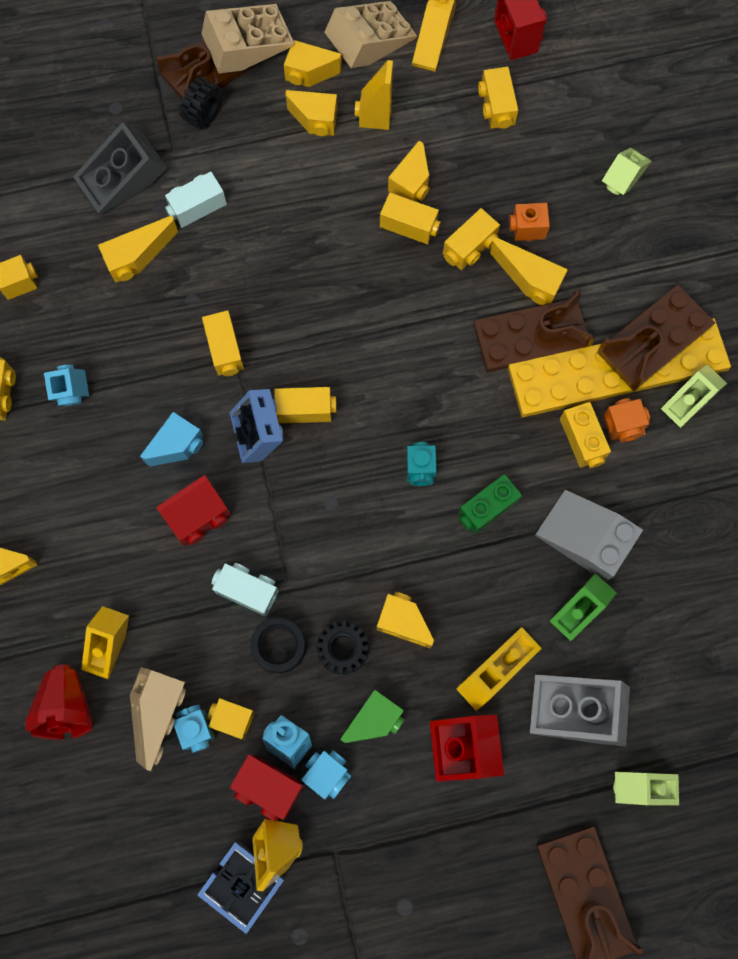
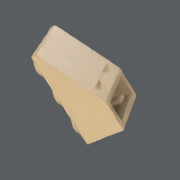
M391 1L335 8L324 32L351 68L371 65L417 38L410 24L403 18Z
M277 4L210 10L205 13L201 34L218 73L242 71L294 46V41Z
M141 667L130 693L136 762L146 770L151 771L153 764L157 765L163 753L161 743L164 736L169 735L173 728L175 719L172 715L175 707L181 705L186 689L183 688L185 683L183 681Z

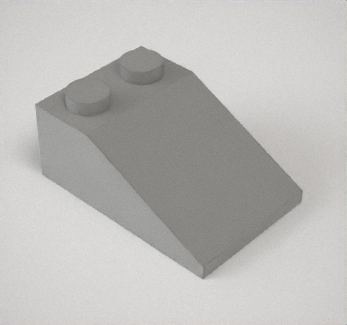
M565 490L535 536L591 573H596L607 582L614 577L643 529L623 516Z
M535 675L530 734L597 744L626 746L630 687L618 680Z

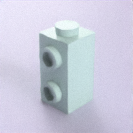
M212 172L199 175L193 181L183 186L175 187L170 193L165 195L168 206L165 209L169 216L172 215L173 219L178 221L181 228L227 205L224 192Z
M234 563L233 567L224 564L222 570L218 569L211 582L214 585L212 590L216 594L265 617L268 616L279 593L277 587L274 586V580L260 575L259 578L248 574L250 571L248 568Z

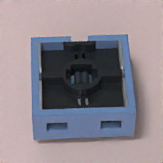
M270 389L249 390L230 411L234 433L237 434L238 438L237 446L242 463L263 461L283 442V429L278 423L276 402L272 399Z
M236 841L220 862L223 868L220 872L215 871L198 893V896L247 934L286 877L281 875L263 892L257 891L254 852L240 841Z

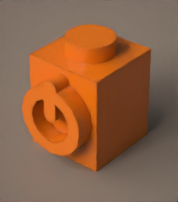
M547 203L516 204L513 215H509V231H514V241L546 239L550 227Z
M630 398L619 400L614 406L608 407L603 415L611 440L619 439L621 443L630 442L646 435L645 429L650 422L649 411L646 407H643L641 399L631 401Z

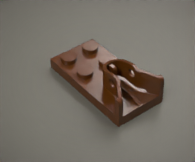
M204 40L197 45L183 49L177 54L163 57L159 55L156 58L161 76L181 99L186 96L185 90L190 89V83H195L196 78L200 79V77H203L221 89L255 66L253 65L242 71L218 73Z
M677 285L613 338L609 339L607 337L602 342L597 353L633 391H636L711 329L715 322Z
M575 290L573 296L568 300L474 320L473 326L486 372L506 369L509 364L592 346L595 339L592 334L587 333L578 304L581 296L580 291Z
M590 826L536 845L574 958L616 959L633 952L637 955L643 954L642 948L635 942L595 827Z

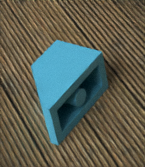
M173 412L140 457L150 467L187 460L192 453L196 454L201 449L204 436L199 428Z

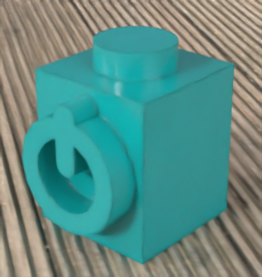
M416 442L412 446H407V482L412 486L432 485L436 476L435 446H429V443Z

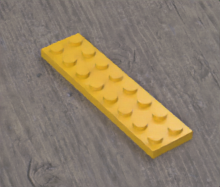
M713 318L715 324L711 329L636 391H633L597 353L601 344L509 364L507 369L521 417H528L689 380L706 365L716 373L728 371L731 365L715 318Z

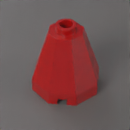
M69 665L54 666L43 677L26 717L25 730L27 732L31 731L30 735L33 737L53 740L64 739V733H71V738H77L91 732L93 719L78 673L71 669Z

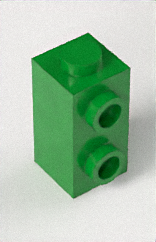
M504 474L462 505L458 512L460 515L458 519L467 531L472 530L476 535L516 505L522 495Z

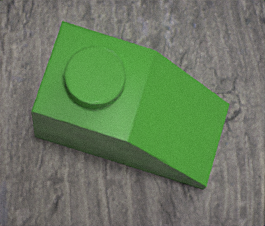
M595 573L558 611L550 622L572 641L606 608L617 592Z
M374 690L340 740L344 743L385 737L390 731L396 734L405 720L401 717L404 710Z

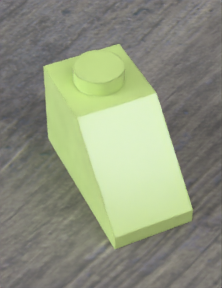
M629 148L617 155L602 181L607 184L606 188L612 193L624 195L631 190L652 161L634 149Z
M706 365L661 410L681 428L727 383L712 368Z
M615 772L613 789L616 803L679 805L678 774Z

